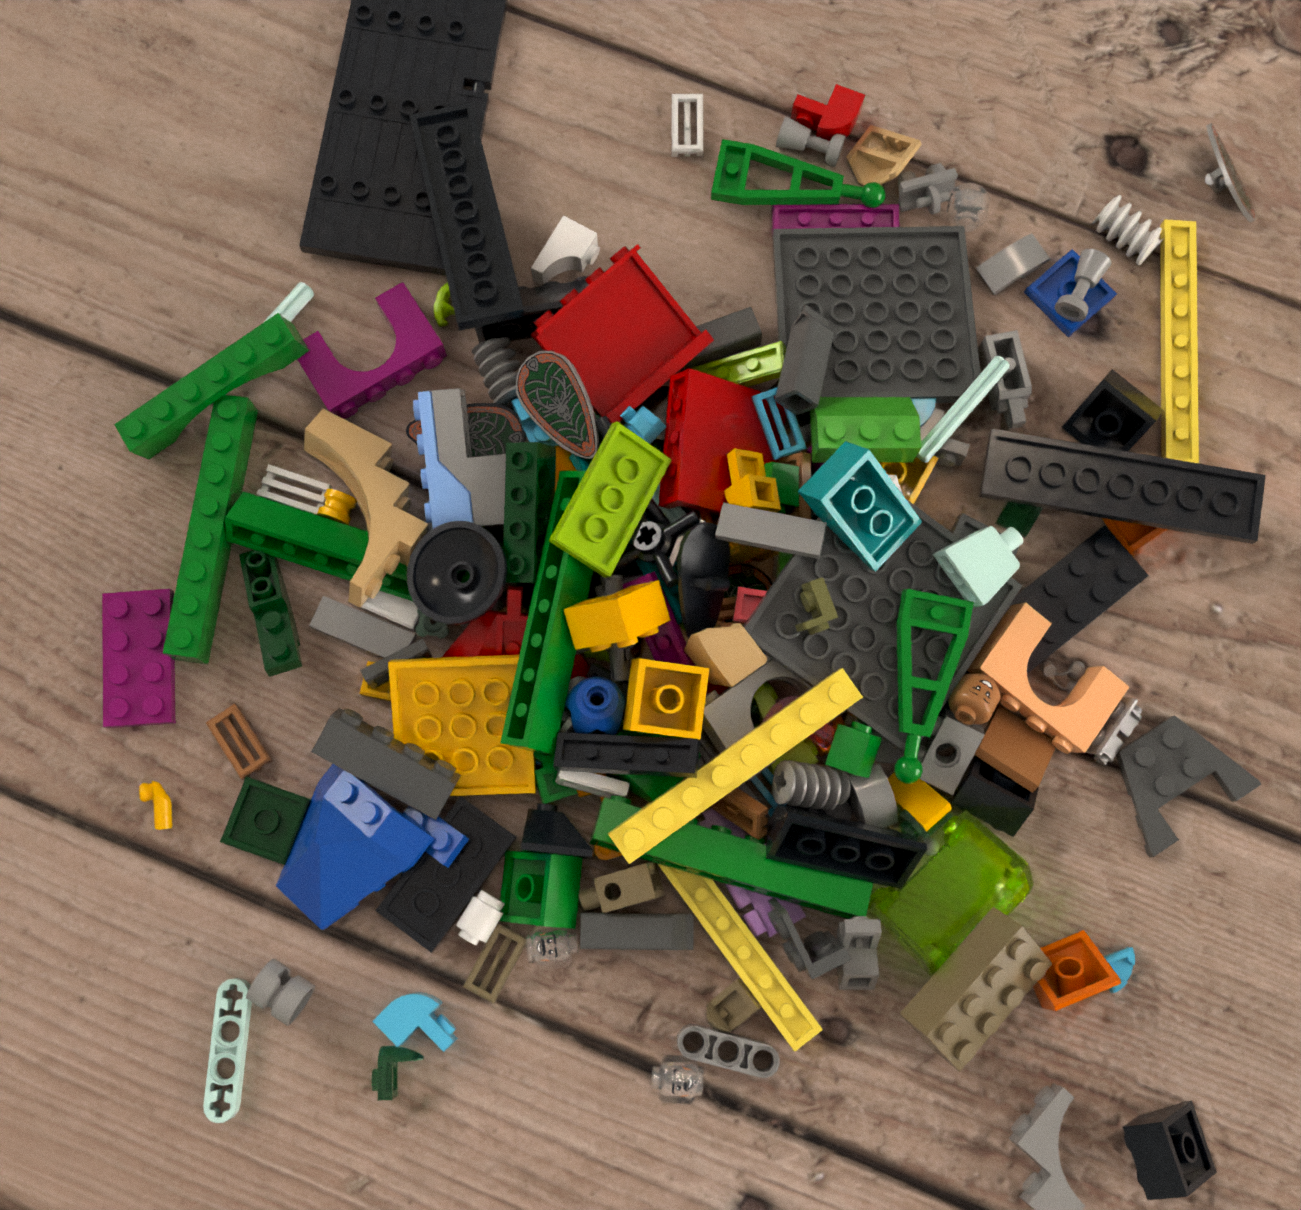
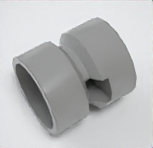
M272 959L264 966L251 984L246 999L261 1009L270 1007L271 1015L286 1026H289L308 1003L315 990V985L300 975L291 977V969L278 960Z

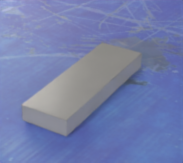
M723 503L715 537L719 540L820 559L827 522Z
M325 596L322 597L309 624V627L381 658H385L413 644L417 637L412 632Z

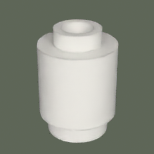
M480 890L477 897H472L456 924L461 929L459 936L476 946L479 940L486 943L503 915L501 910L505 903Z

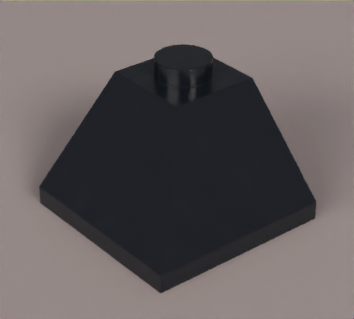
M538 803L537 810L528 809L521 842L522 851L594 860L595 852L566 815L563 812H557V805Z

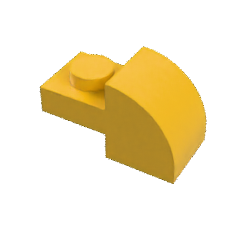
M736 448L727 454L732 485L724 490L727 502L729 504L775 513L780 511L776 478L766 477L762 453Z

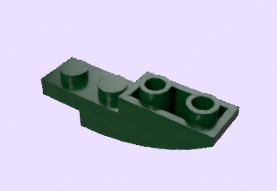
M258 550L239 554L249 608L254 614L266 673L271 677L302 667L298 647L301 645L277 557Z

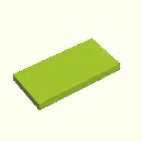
M619 422L612 423L553 531L549 542L604 578L611 577L672 459Z

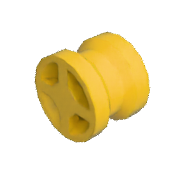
M326 489L324 494L325 504L319 507L317 515L349 525L351 520L349 513L351 509L356 507L357 500L346 493L334 489Z

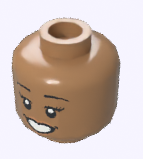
M983 673L966 674L952 691L948 703L950 710L959 722L966 725H981L990 720L1001 696L995 681L990 676Z

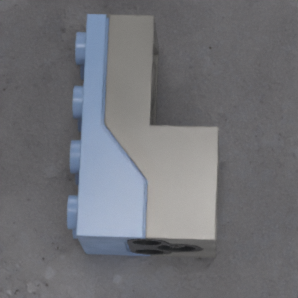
M455 388L418 392V400H413V411L415 420L421 421L422 434H417V447L419 455H425L426 468L421 469L422 488L429 491L430 501L424 504L426 522L432 523L433 529L441 524L453 521H467L480 526L504 524L506 453L472 456L465 390Z

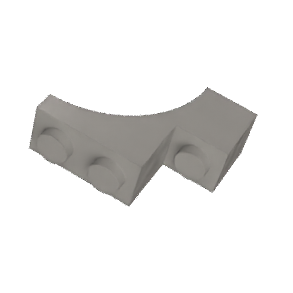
M1054 1083L1051 1087L1045 1086L1037 1094L1034 1100L1036 1103L1035 1107L1028 1115L1022 1114L1011 1128L1013 1134L1009 1139L1041 1168L1039 1173L1034 1172L1025 1180L1022 1186L1024 1191L1019 1197L1033 1210H1083L1085 1205L1072 1191L1063 1173L1058 1147L1061 1122L1074 1097L1064 1087Z

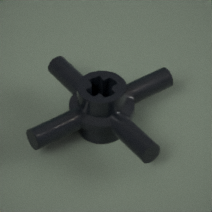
M693 510L667 526L649 521L644 512L632 535V547L623 552L612 574L640 559L643 562L656 564L668 588L678 585V576L668 558L673 549V538L701 522L696 512Z

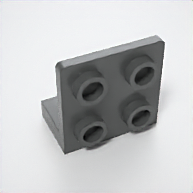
M775 898L768 900L772 911L768 912L767 915L775 931L779 932L783 940H787V942L782 944L783 949L790 962L794 963L798 972L804 970L813 980L851 960L845 947L829 931L825 933L823 931L812 933L804 939L805 943H802L787 910Z

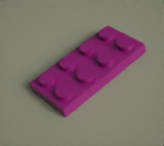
M171 589L102 593L104 728L176 723L175 660L163 654L174 599V591Z

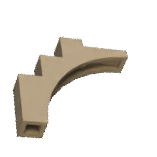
M322 409L305 428L304 451L325 463L345 482L356 497L365 517L369 541L363 561L350 581L348 602L361 608L369 597L373 599L377 595L382 585V579L387 573L391 575L399 562L408 566L415 546L427 534L428 523L407 513L411 504V498L408 497L410 483L389 473L393 465V459L391 458L392 443Z

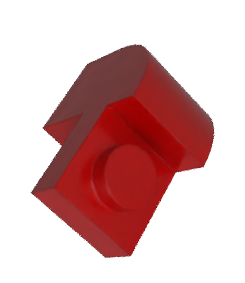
M836 84L827 105L797 94L792 107L791 119L809 129L817 131L816 136L831 141L835 134H841L847 138L858 120L865 94Z

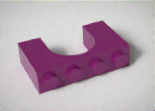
M404 282L375 297L381 313L396 335L394 351L390 358L380 367L369 371L350 370L336 360L319 331L303 339L310 351L297 360L329 412L343 419L349 418L358 411L359 407L369 401L376 402L386 395V391L397 385L403 386L414 379L415 374L424 369L435 368L447 356L443 343Z

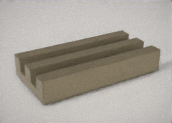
M498 923L463 987L494 1004L529 939ZM501 933L506 938L478 987L474 982ZM512 940L518 942L492 993L487 992L486 989Z

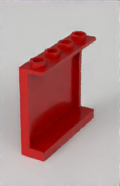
M638 244L631 250H628L626 246L621 248L610 258L613 262L612 266L605 272L601 267L595 270L585 279L588 284L585 289L580 293L575 288L559 301L563 307L554 315L550 310L534 322L538 328L531 333V336L544 351H554L562 354L574 365L584 383L594 412L600 418L607 416L611 424L616 421H622L623 419L620 415L628 406H631L633 409L637 408L667 382L670 376L675 375L714 341L707 330L699 331L640 257L637 251L641 247Z
M691 368L670 376L666 417L667 427L665 428L663 454L672 460L660 482L659 507L672 509L678 506H685L720 516L723 503H728L724 490L732 485L727 454L736 448L762 453L764 464L772 461L779 463V459L773 460L752 400V396L762 393L761 391ZM763 399L762 402L779 451L783 450L781 439L766 399ZM776 402L784 425L786 422L784 408Z

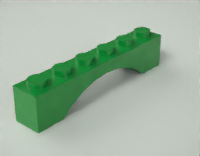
M277 313L115 423L114 426L131 453L149 460L176 442L185 427L214 401L253 379L285 368L310 350L294 324Z

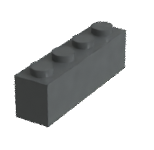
M338 708L328 719L311 752L436 820L461 777L459 773L455 772V767L444 760L435 761L424 755L425 751L415 744L400 742L393 738L394 734L384 727L369 725L362 721L363 717L359 713L350 709L342 710Z

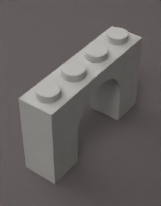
M765 654L768 658L767 662L733 687H728L720 694L713 690L706 695L702 728L719 753H721L755 729L750 714L751 702L755 692L764 682L768 680L783 681L794 687L800 695H803L812 687Z

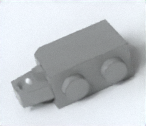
M1018 330L985 336L978 347L981 370L983 371L995 356L1003 357L1010 364L1009 369L987 393L991 410H997L998 414L1004 413L1008 430L1021 428L1026 422L1024 409L1028 407L1027 399L1032 394V385Z

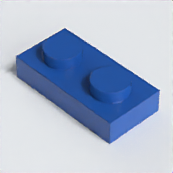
M408 806L403 814L412 817L435 838L425 852L449 868L469 838L439 816L435 820Z

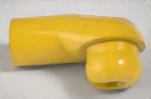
M156 781L140 784V800L143 802L152 800L155 829L164 830L172 828V801L162 785Z

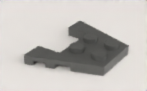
M1175 715L1119 750L1116 755L1128 795H1131L1137 814L1135 818L1138 828L1142 830L1146 843L1144 847L1149 857H1155L1179 840L1158 809L1212 773L1231 802L1238 801L1262 785L1257 778Z

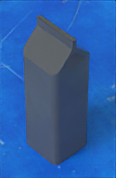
M807 305L803 306L801 314L792 325L775 396V401L796 415L818 407L834 332L828 327L829 321Z
M748 307L696 326L700 332L707 330L714 341L677 373L761 345L762 331L752 308Z
M581 913L580 949L693 950L694 914Z

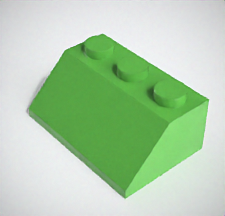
M820 397L818 407L810 410L812 463H825L845 441L869 449L878 462H913L921 450L919 414L910 397Z

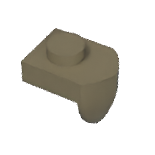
M740 978L736 979L707 1004L706 1018L708 1024L714 1029L721 1032H731L762 1007Z

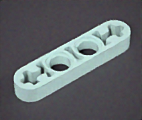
M241 978L226 980L220 985L216 994L203 1104L206 1117L214 1123H224L235 1117L241 1103L252 1002L246 999L251 985ZM237 985V991L243 992V997L236 1000L234 1011L242 1010V1015L232 1014L224 1016V1010H232L233 1003L232 998L227 997V991L233 990L234 986ZM227 1021H234L240 1029L238 1038L233 1042L226 1041L222 1036V1026ZM222 1058H230L235 1064V1072L231 1078H222L217 1071L218 1062ZM215 1084L221 1086L233 1084V1089L225 1090L224 1102L230 1103V1109L223 1111L222 1115H220V1109L214 1107V1102L221 1099L223 1088L216 1090Z

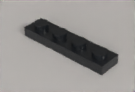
M558 732L553 767L556 771L697 778L700 742L699 739Z

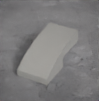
M1031 233L1001 250L976 267V269L993 294L997 295L1022 277L1024 279L1047 263L1050 258Z

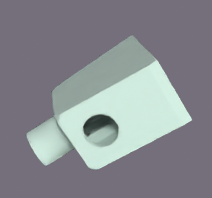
M989 526L936 551L933 556L962 597L967 601L974 602L973 607H978L988 603L1019 569L1020 563L1012 551L1023 544V538L1013 527H1009L999 534L993 526Z

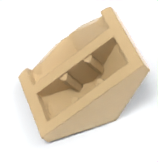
M870 125L846 158L860 185L864 186L870 182H877L883 185L898 177L922 144L918 139Z
M741 623L732 624L731 627L706 628L690 636L684 649L697 667L710 668L708 676L710 684L733 687L760 668L768 659Z

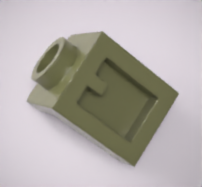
M821 577L802 584L801 601L805 610L808 613L811 612L813 618L796 624L797 632L808 629L809 635L830 628L828 621L838 618L824 578Z

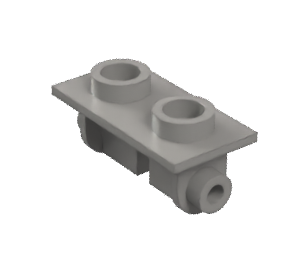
M1122 697L1085 752L1094 754V760L1099 764L1106 766L1108 762H1113L1124 744L1116 736L1119 732L1122 736L1128 738L1142 719L1140 714L1143 710L1136 705L1137 699Z

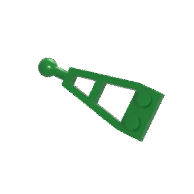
M722 139L711 191V200L739 205L839 204L840 197L859 199L868 208H877L884 202L886 193L883 186L877 182L867 183L863 187L843 184L844 175L754 144ZM750 160L792 173L790 190H745ZM801 178L830 186L832 190H800Z
M912 589L902 590L897 619L899 732L907 733L904 755L896 761L894 773L897 779L903 783H915L922 776L923 767L918 760L921 736L930 737L968 638L974 604L972 601ZM911 627L953 635L936 681L912 676ZM912 688L932 691L920 725L912 723Z

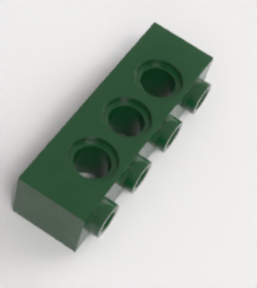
M539 442L506 443L503 550L507 561V583L535 584L555 496V446Z

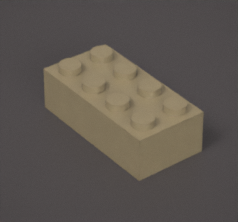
M992 907L900 1012V1015L937 1054L960 1072L974 1058L976 1052L987 1039L998 1030L1000 1024L1012 1010L1022 1002L1024 996L1037 981L1043 978L1052 963L1022 925L995 907Z

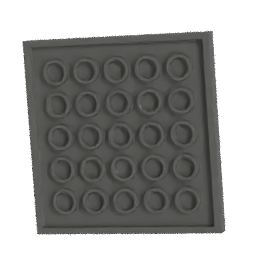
M964 226L773 229L772 241L778 342L782 341L787 349L792 325L801 314L804 305H807L828 320V327L834 332L820 397L936 398V403H953L960 398L980 375Z
M910 501L908 503L922 520V523L876 572L871 570L827 526L820 559L793 554L743 626L762 652L811 687L817 685L839 668H843L863 696V698L847 708L845 712L860 723L873 727L872 731L903 754L907 733L899 732L897 619L902 590L912 589L965 600L933 556L936 551L960 539ZM823 577L838 618L828 621L830 628L812 635H809L808 629L797 632L796 624L813 618L811 612L808 613L802 604L800 593L803 590L801 585ZM1012 577L988 603L983 606L973 607L968 638L941 709L1023 586ZM911 627L912 676L937 680L953 636L952 634ZM912 688V723L920 725L932 691Z

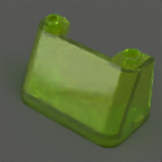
M966 809L959 816L955 815L947 821L943 828L945 844L939 849L937 854L933 855L906 881L902 889L896 890L894 887L879 888L871 896L868 905L869 912L876 919H880L881 925L931 977L992 907L1008 916L1028 896L1034 884L1029 863Z

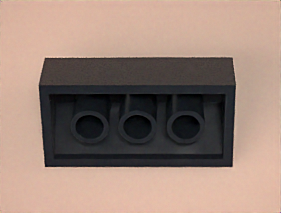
M588 276L578 277L574 281L566 283L550 281L534 288L519 286L525 317L475 327L479 344L493 338L508 337L510 341L533 338L531 333L538 328L534 322L548 310L553 315L563 307L559 301L574 288L578 293L588 286L585 281Z
M778 804L767 825L766 859L902 889L927 851V844L914 835L898 832L894 829L864 824L859 821L837 818L828 814L798 809L794 806Z

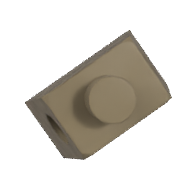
M653 862L594 878V887L579 891L584 911L601 907L603 913L666 896L657 863ZM615 885H618L621 889L620 897H616L613 889Z

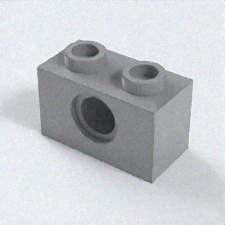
M945 708L942 716H938L927 745L925 747L920 745L918 760L923 767L920 779L953 795L985 735L983 726L963 724L955 718L952 711ZM949 743L956 750L950 756H941L937 753L936 749L941 744Z

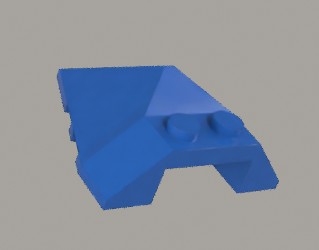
M332 764L315 788L276 887L314 924L324 930L360 905L359 901L373 891L378 892L385 887V883L400 872L405 873L412 868L435 838L412 817L402 814L393 808L362 779Z

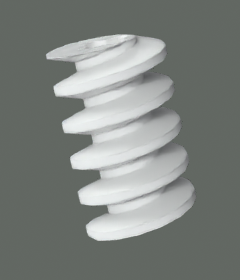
M1118 195L1104 207L1092 224L1099 221L1096 229L1098 233L1109 229L1106 237L1108 241L1119 237L1116 248L1121 249L1129 245L1126 252L1127 257L1139 253L1136 264L1139 266L1163 241V239H1158L1162 228L1158 227L1151 232L1148 231L1152 220L1148 219L1140 224L1138 221L1142 212L1138 211L1130 216L1128 213L1132 204L1128 203L1120 208L1119 203L1122 196Z

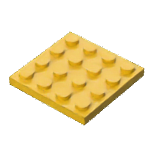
M519 655L394 659L388 662L394 738L404 744H415L425 751L424 755L435 761L444 760L455 767V772L459 773L461 777L450 796L536 793L537 791L534 772L536 770L534 752L500 743Z

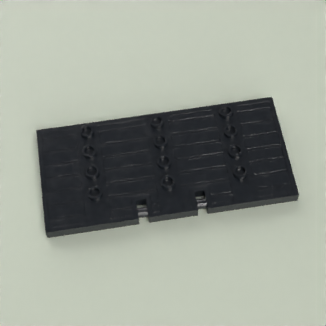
M351 0L299 244L302 252L446 276L409 115L472 102L482 141L489 105V95L484 93L485 89H492L508 0ZM465 86L472 87V91L465 90Z

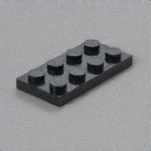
M462 796L459 797L443 820L469 838V840L449 868L442 865L427 852H424L415 865L401 875L375 910L431 953L435 951L465 910L472 897L476 895L517 839L516 836Z

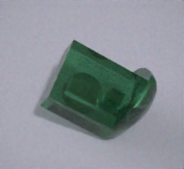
M381 1046L378 1054V1069H373L372 1090L378 1091L377 1101L393 1100L398 1096V1062L424 1060V1056L404 1047Z

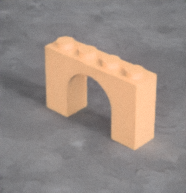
M1026 602L1011 605L967 671L971 674L983 673L990 676L1000 691V703L1013 712L1018 711L1026 717V724L1039 733L1044 732L1052 738L1051 743L1058 750L1066 754L1070 752L1085 753L1129 689V686L1105 666L1087 667L1084 675L1061 703L1051 706L1040 700L1029 685L1027 664L1031 653L1052 623Z

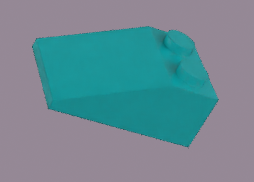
M847 441L798 490L813 512L823 522H827V526L875 572L922 523V520L872 452L867 448Z

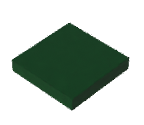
M246 776L220 842L285 865L311 799Z

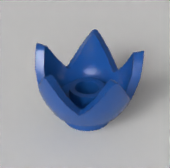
M589 677L577 683L570 690L566 697L565 706L571 712V721L575 733L588 734L598 729L606 734L616 735L622 722L626 698L614 682L604 677ZM594 696H599L604 702L596 706L591 703L590 699Z

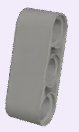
M687 1024L677 1034L679 1051L684 1057L759 1078H768L774 1075L780 1065L777 1051L770 1044L729 1032H721L698 1024ZM691 1031L698 1032L703 1037L701 1047L695 1051H689L683 1046L684 1036ZM724 1041H732L737 1046V1053L730 1060H724L718 1056V1047ZM760 1050H767L772 1056L770 1065L764 1069H758L753 1065L754 1054Z

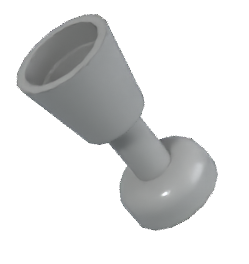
M785 116L779 131L776 147L801 151L808 147L826 153L825 162L835 167L846 136L835 134L831 141L811 135V129Z
M1085 249L1081 252L1074 277L1077 284L1071 295H1062L1055 304V310L1060 316L1077 322L1083 321L1086 318L1088 305L1083 299L1088 289L1094 288L1111 266L1112 261L1105 253L1095 249Z

